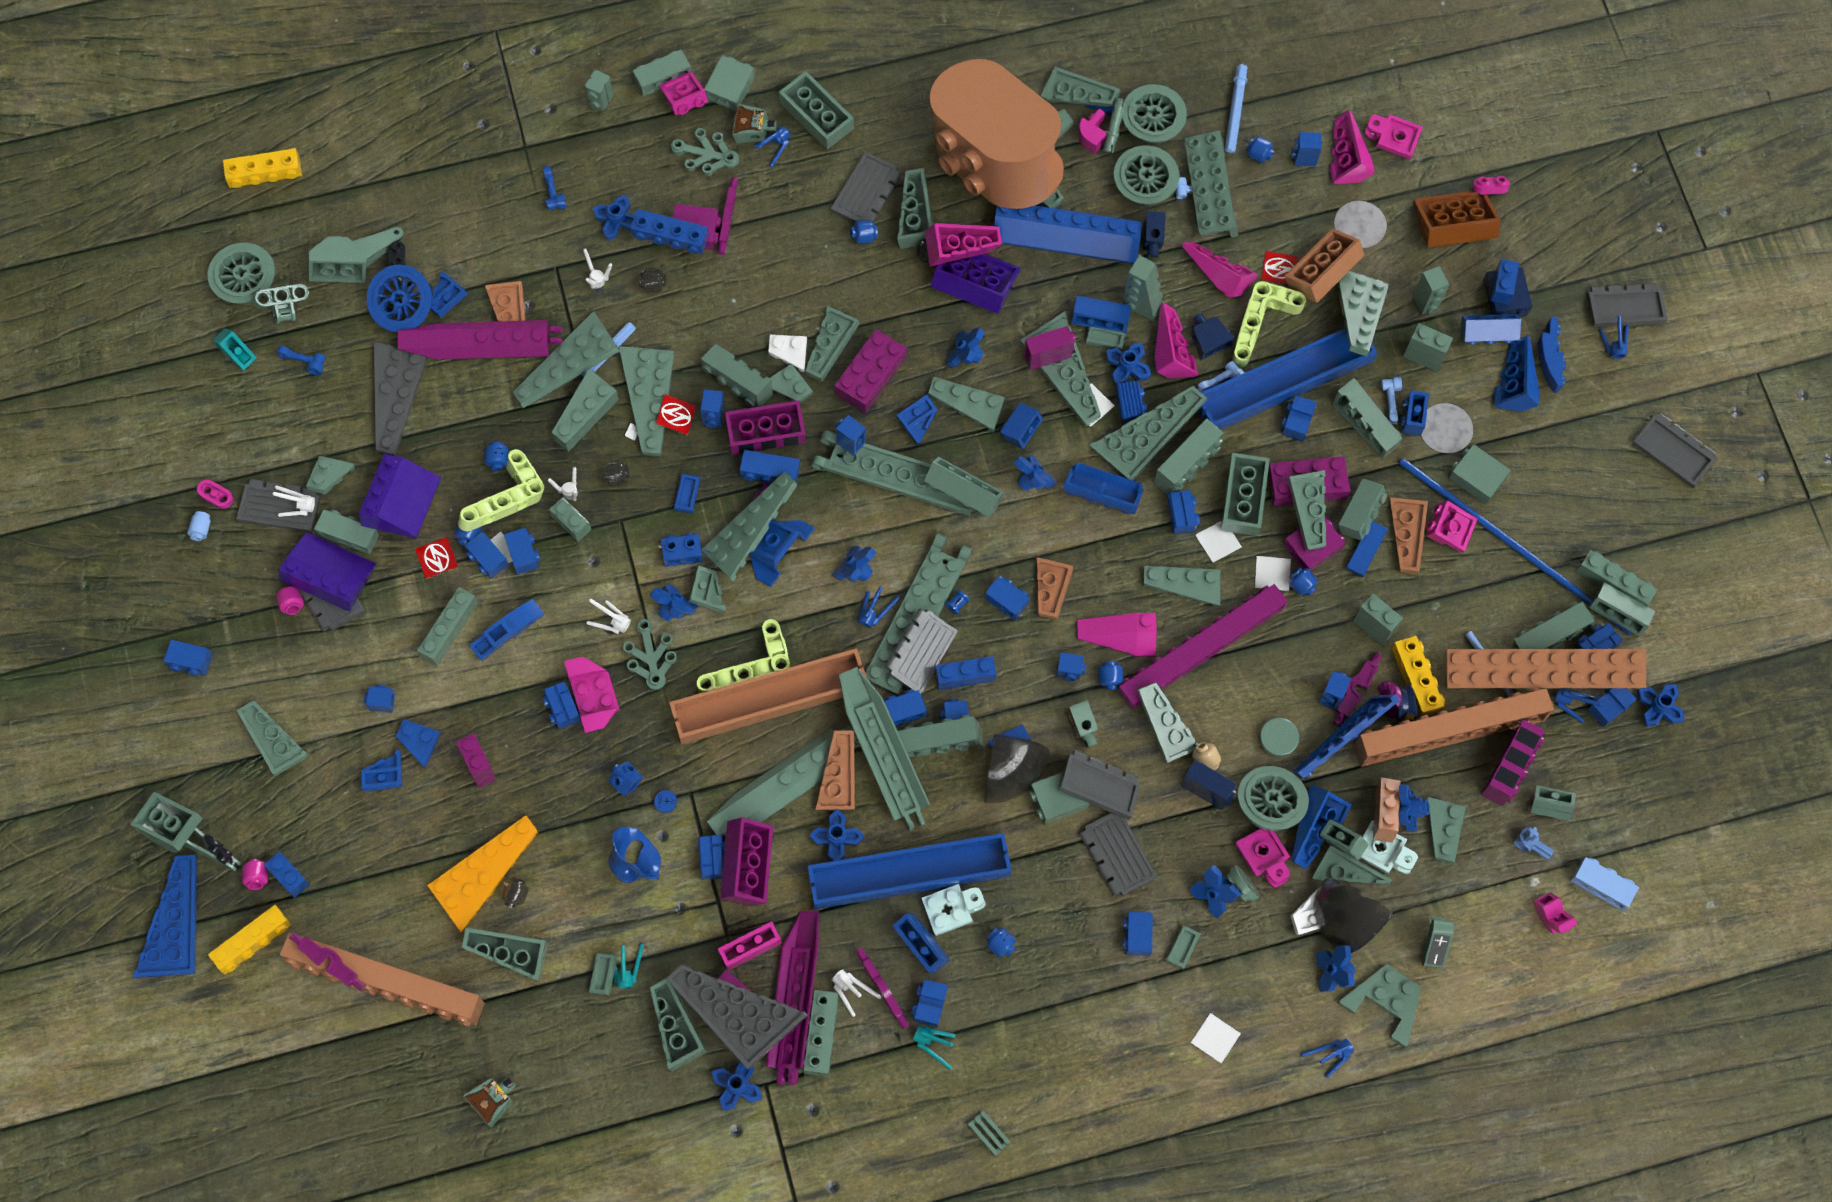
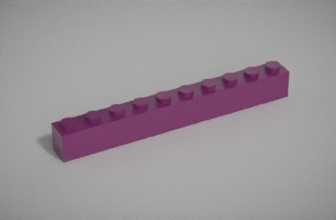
M1275 584L1270 587L1268 585L1263 587L1259 591L1260 594L1255 597L1253 595L1248 597L1243 602V605L1233 607L1228 611V615L1218 617L1210 627L1205 626L1197 632L1198 635L1193 638L1191 636L1186 638L1182 642L1183 645L1178 648H1171L1162 659L1161 657L1156 658L1151 662V666L1146 669L1145 667L1141 668L1135 673L1136 676L1130 679L1128 677L1124 679L1119 686V695L1128 707L1133 710L1142 704L1136 690L1152 683H1157L1159 688L1163 690L1285 609L1288 600Z

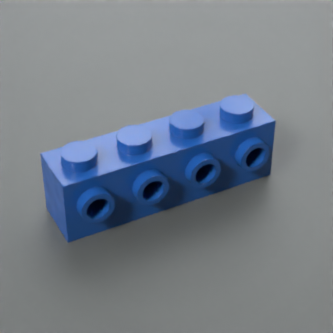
M637 209L631 226L632 236L638 240L646 239L657 245L665 244L673 249H685L692 254H703L709 237L708 227L640 209Z

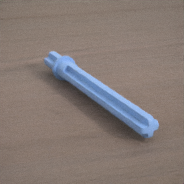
M1244 64L1237 66L1236 77L1233 78L1235 84L1225 151L1230 154L1236 150L1244 89L1248 81L1246 78L1248 67Z

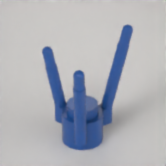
M780 126L771 135L766 137L764 141L754 145L755 149L761 148L771 140L777 145L782 144L773 158L770 167L774 166L784 148L790 143L788 141L791 136L790 132L784 126Z
M1621 316L1617 317L1618 341L1612 342L1611 346L1603 329L1599 330L1607 349V355L1611 354L1613 359L1624 358L1628 353L1629 325L1625 326L1624 339L1622 341Z
M880 586L869 608H866L870 591H867L861 611L857 616L859 617L858 622L868 628H871L872 625L876 626L879 620L896 604L900 597L897 596L876 617L877 613L872 609L883 587Z
M1559 688L1554 700L1558 702L1557 707L1565 710L1581 723L1584 720L1565 706L1566 704L1570 705L1572 699L1602 706V703L1593 700L1595 696L1571 691L1566 688Z
M1345 1038L1342 1041L1338 1039L1333 1043L1303 1052L1301 1057L1334 1047L1331 1054L1320 1060L1322 1064L1335 1056L1338 1059L1342 1058L1326 1074V1078H1329L1344 1062L1350 1059L1349 1055L1354 1053V1048L1348 1039Z

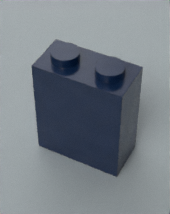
M1523 267L1518 268L1514 295L1509 305L1490 301L1496 271H1488L1483 282L1491 315L1517 314L1520 318L1528 315L1532 308V303Z
M1197 760L1193 762L1181 785L1221 810L1225 805L1229 807L1237 792L1234 790L1235 782Z

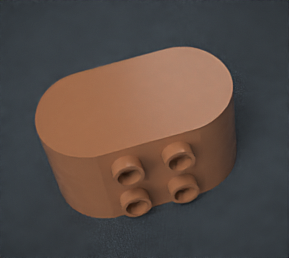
M973 59L963 61L940 74L931 88L930 105L936 152L939 157V164L944 172L950 176L956 173L963 179L966 189L972 195L977 196L981 194L991 203L1003 208H1028L1048 199L1061 184L1064 174L1062 159L1055 151V143L1061 131V119L1057 110L1000 64L990 60Z

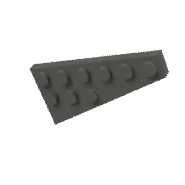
M374 342L376 452L396 456L428 357L399 350L395 346Z

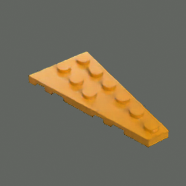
M527 816L521 818L427 885L462 934L470 921L478 914L477 912L482 905L487 902L505 878L504 876L509 869L514 866L521 853L526 850L537 835V829Z

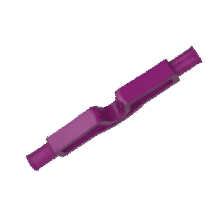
M734 177L731 178L724 208L720 243L717 252L719 255H725L729 238L731 215H733L738 179Z
M1375 652L1372 659L1366 661L1360 673L1351 679L1345 697L1336 710L1338 714L1333 721L1334 725L1337 723L1336 726L1340 727L1344 718L1350 716L1353 709L1362 699V695L1354 687L1367 690L1370 686L1373 676L1379 668L1377 664L1382 657L1381 654L1377 657L1378 652Z
M296 932L292 933L293 936L290 935L289 939L298 945L297 948L306 954L316 965L319 966L326 959H331L326 969L328 974L341 980L349 987L353 985L360 992L364 990L359 985L365 988L366 984L357 979L358 975L343 964L342 959L336 952L329 948H321L308 937L303 939Z
M863 948L857 950L855 953L861 960L875 987L880 990L883 1000L894 1018L897 1019L902 1030L910 1026L870 958H868Z

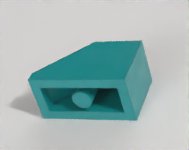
M225 328L212 340L217 348L243 371L257 358L231 330Z

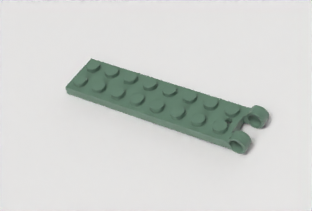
M823 431L820 442L827 446H835L830 460L821 456H814L811 463L814 469L829 471L971 516L972 507L964 506L961 501L946 496L943 491L934 489L924 482L931 464L866 443L853 456L836 443V434L830 431Z
M940 533L936 535L922 566L865 673L866 678L871 684L896 696L899 695L903 685L888 675L889 670L885 668L886 663L891 655L898 657L893 652L899 641L903 639L907 642L903 638V634L910 623L917 625L912 619L918 609L923 611L929 610L939 617L945 602L948 600L973 551L972 548L963 545L957 559L941 552L947 536ZM946 560L948 563L943 564L942 561Z

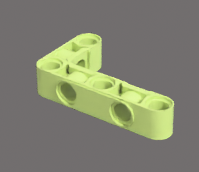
M1263 281L1255 284L1232 357V361L1235 362L1238 368L1247 366L1266 307L1294 315L1300 314L1306 303V297L1303 293ZM1258 291H1262L1265 294H1259ZM1247 323H1253L1255 326H1249ZM1238 355H1243L1245 358H1239Z
M517 449L510 451L507 459L506 469L511 478H514L517 486L462 509L458 521V526L461 530L472 531L518 512L541 500L544 484L522 451Z
M769 619L762 626L769 657L700 676L697 680L699 693L790 668L785 640L778 622ZM768 628L776 629L774 633L766 632ZM779 663L786 664V667L783 669H779L776 667V665ZM741 673H747L749 675L745 679L739 678V675ZM703 683L711 684V686L708 689H703L701 687Z

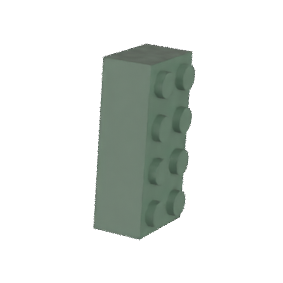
M806 71L779 91V103L827 150L854 129V118Z
M1206 419L1157 470L1154 485L1167 496L1170 492L1182 491L1184 489L1183 485L1187 481L1191 482L1197 474L1195 472L1199 468L1203 469L1208 464V459L1211 455L1216 456L1221 450L1220 446L1223 443L1224 432Z
M1232 453L1228 468L1221 531L1258 536L1262 524L1270 458Z

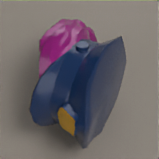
M1389 681L1378 685V691L1381 695L1396 694L1400 699L1399 702L1387 710L1386 715L1388 717L1396 718L1397 721L1400 718H1407L1411 722L1417 718L1418 713L1414 690L1410 684L1405 688H1399Z

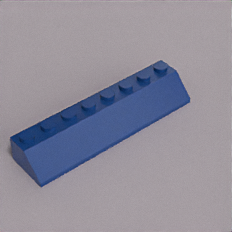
M1036 205L1022 209H1009L997 206L994 226L1000 227L1002 244L1134 264L1137 260L1143 222Z

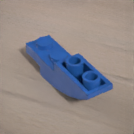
M1556 317L1549 319L1546 325V333H1542L1538 340L1541 369L1553 393H1558L1560 388L1564 386L1565 376H1562L1566 366V359H1563L1564 352H1559L1560 342L1557 341V336L1560 334L1561 326L1558 325V318Z
M531 599L483 632L481 637L469 646L478 658L484 661L511 638H516L545 615V613L535 600Z

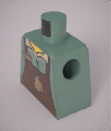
M738 104L732 133L736 143L764 141L766 131H776V120H768L764 109Z
M1088 700L1069 707L1065 711V715L1076 739L1083 738L1086 748L1096 745L1097 741L1094 733L1098 731V727ZM1082 724L1087 727V730L1082 728Z
M509 1077L499 1085L491 1078L466 1093L463 1097L492 1128L513 1101L508 1097L507 1093L516 1085Z

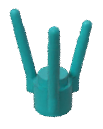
M643 943L640 944L632 975L631 971H626L625 945H621V971H619L618 975L617 967H615L614 972L616 988H633V983H636V976L644 948Z
M919 1026L913 1041L918 1042L917 1047L925 1050L948 1069H952L950 1064L925 1044L930 1045L931 1041L934 1040L953 1047V1043L938 1038L934 1034L955 1038V1034L931 1029L927 1026L925 1028Z

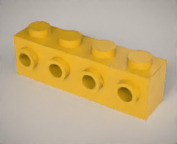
M296 148L223 160L225 180L229 188H239L250 184L258 185L262 182H276L281 179H295L302 176L300 157Z
M1417 636L1395 642L1391 649L1406 686L1410 684L1414 690L1418 717L1441 712L1445 705V699L1438 691V682L1436 677L1432 676L1430 671L1431 664L1428 658L1424 656L1422 642L1418 641Z
M274 905L208 955L217 968L225 975L235 970L244 960L251 958L260 948L267 946L276 936L283 934L291 924L281 910Z

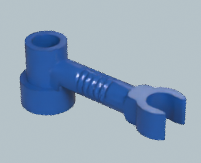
M550 165L544 166L543 171L550 199L546 200L548 210L567 208L564 194L556 195L553 172Z
M279 346L277 353H279L278 357L309 363L307 371L316 376L321 375L326 359L323 354L315 353V356L311 357L294 352L284 346Z

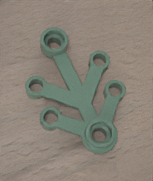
M698 128L695 131V137L705 149L687 145L680 139H676L671 143V150L674 155L680 156L687 152L701 156L695 160L688 159L685 161V169L689 172L704 164L702 172L704 175L710 176L714 171L724 166L734 168L739 163V155L735 151H729L720 132L714 133L712 139L713 143L719 146L722 153L715 152L703 128ZM712 159L719 160L712 165L710 163H706Z
M642 619L637 623V630L643 636L646 654L635 648L632 642H626L623 645V649L626 654H631L648 664L650 672L640 667L634 659L628 661L627 668L630 672H635L645 678L650 689L659 690L666 683L664 675L670 666L677 661L676 653L669 651L665 654V662L659 670L657 669L656 663L667 647L672 645L673 637L669 633L663 634L661 637L662 642L654 652L650 636L653 630L652 623L647 619ZM647 624L648 627L643 629L641 628V625ZM666 637L671 639L669 642H664ZM632 646L633 648L632 650L628 651L626 650V647ZM673 655L674 659L668 660V656ZM632 663L637 665L634 669L629 667ZM658 677L659 681L653 682V678Z

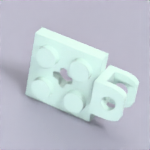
M1372 820L1363 836L1369 845L1360 859L1386 874H1389L1391 868L1403 874H1409L1418 859V855L1404 846L1407 839L1398 834L1393 843L1373 840L1374 821ZM1375 844H1384L1383 848L1385 851H1377Z
M959 884L922 898L935 936L972 923L973 920L970 914L986 906L979 888H970L962 892ZM978 897L977 901H972L973 898ZM945 905L953 907V909L950 910V915L942 913V910L944 909Z

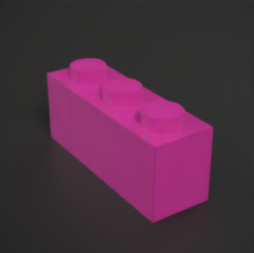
M771 921L718 948V952L726 969L730 971L782 943Z

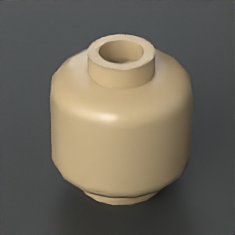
M1203 742L1198 744L1192 754L1194 761L1197 760L1214 771L1221 762V756L1217 748L1211 743Z

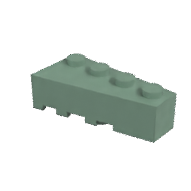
M924 168L905 171L903 202L897 239L900 249L926 245L925 231L933 225Z
M1139 255L1129 271L1122 304L1130 305V312H1136L1155 322L1160 314V306L1164 303L1161 300L1163 294L1159 291L1161 285L1157 280L1159 277L1156 263Z
M716 343L701 358L703 371L708 375L712 374L715 376L716 380L722 386L726 385L735 396L742 397L749 407L763 406L773 395L772 380L766 376L763 379L758 370H749L744 361H736L733 354Z
M588 369L552 431L554 441L569 452L619 400L617 390L592 370Z
M1355 378L1338 390L1332 407L1382 458L1386 457L1400 445L1402 440L1400 432L1392 426Z
M1583 601L1579 604L1574 602L1567 607L1568 610L1562 613L1558 611L1550 616V620L1546 622L1540 621L1533 625L1534 629L1518 633L1516 639H1514V644L1517 649H1549L1548 647L1550 646L1555 648L1562 645L1568 636L1570 639H1574L1580 636L1584 629L1587 632L1592 630L1595 621Z
M971 715L961 716L957 720L943 719L941 723L936 724L928 722L922 724L921 727L907 726L903 730L898 731L909 758L931 755V751L941 754L948 753L953 748L967 751L969 746H977V749H984L982 727L974 716L971 717Z
M466 928L462 948L541 982L548 942Z
M664 979L651 986L650 989L667 1058V1066L669 1070L675 1071L704 1055L708 1050L680 994L667 979Z

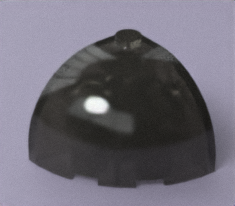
M994 734L990 751L984 803L1006 802L1029 791L1031 784L1037 782L1042 776L1049 759L1050 750L1046 746L1034 741Z
M1326 878L1319 887L1314 899L1313 909L1316 925L1323 937L1333 945L1332 948L1334 950L1336 947L1345 945L1350 946L1351 953L1356 952L1381 931L1393 913L1375 899L1360 895L1361 890L1349 884L1347 886L1339 885L1341 883L1339 880Z

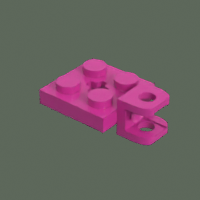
M1390 114L1387 118L1372 115L1364 135L1378 142L1376 147L1410 160L1423 127ZM1401 134L1403 140H1399L1395 136Z
M1259 829L1235 843L1255 878L1264 873V877L1273 888H1277L1287 882L1290 873L1284 862L1289 860L1290 856L1274 831ZM1258 847L1267 848L1266 855L1259 854Z

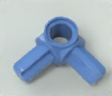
M1524 826L1514 841L1515 846L1524 852L1533 850L1547 860L1554 852L1553 849L1539 841L1540 837L1536 827Z

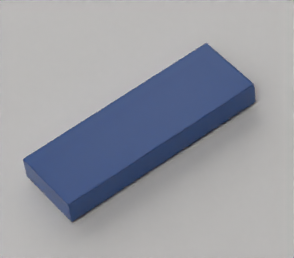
M1372 521L1369 533L1358 544L1346 570L1363 578L1388 528Z

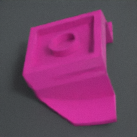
M584 657L564 661L585 733L604 729L614 713L620 710L609 673L604 668Z

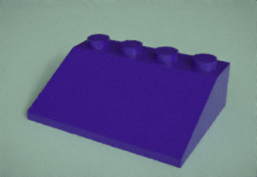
M981 254L939 264L935 269L931 287L999 314L1021 268L987 254Z
M384 453L359 512L361 526L417 539L441 477L403 457Z
M306 533L286 557L279 569V578L282 582L350 612L377 563Z

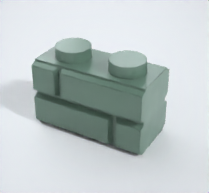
M594 70L590 76L591 79H588L585 84L588 103L591 108L604 111L608 106V102L613 98L611 80L609 75Z
M561 498L549 509L551 517L566 532L572 535L577 542L590 532V523L566 499Z
M1536 785L1530 813L1570 821L1575 806L1576 793Z
M1331 819L1320 834L1329 845L1356 860L1361 858L1369 845L1361 835Z

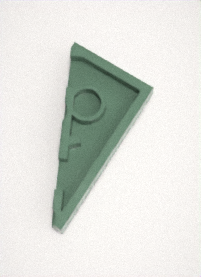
M1331 845L1312 877L1313 880L1383 885H1389L1392 881Z

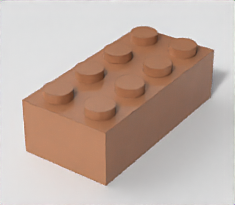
M1332 228L1285 275L1289 289L1301 292L1307 299L1317 303L1365 255L1360 240Z

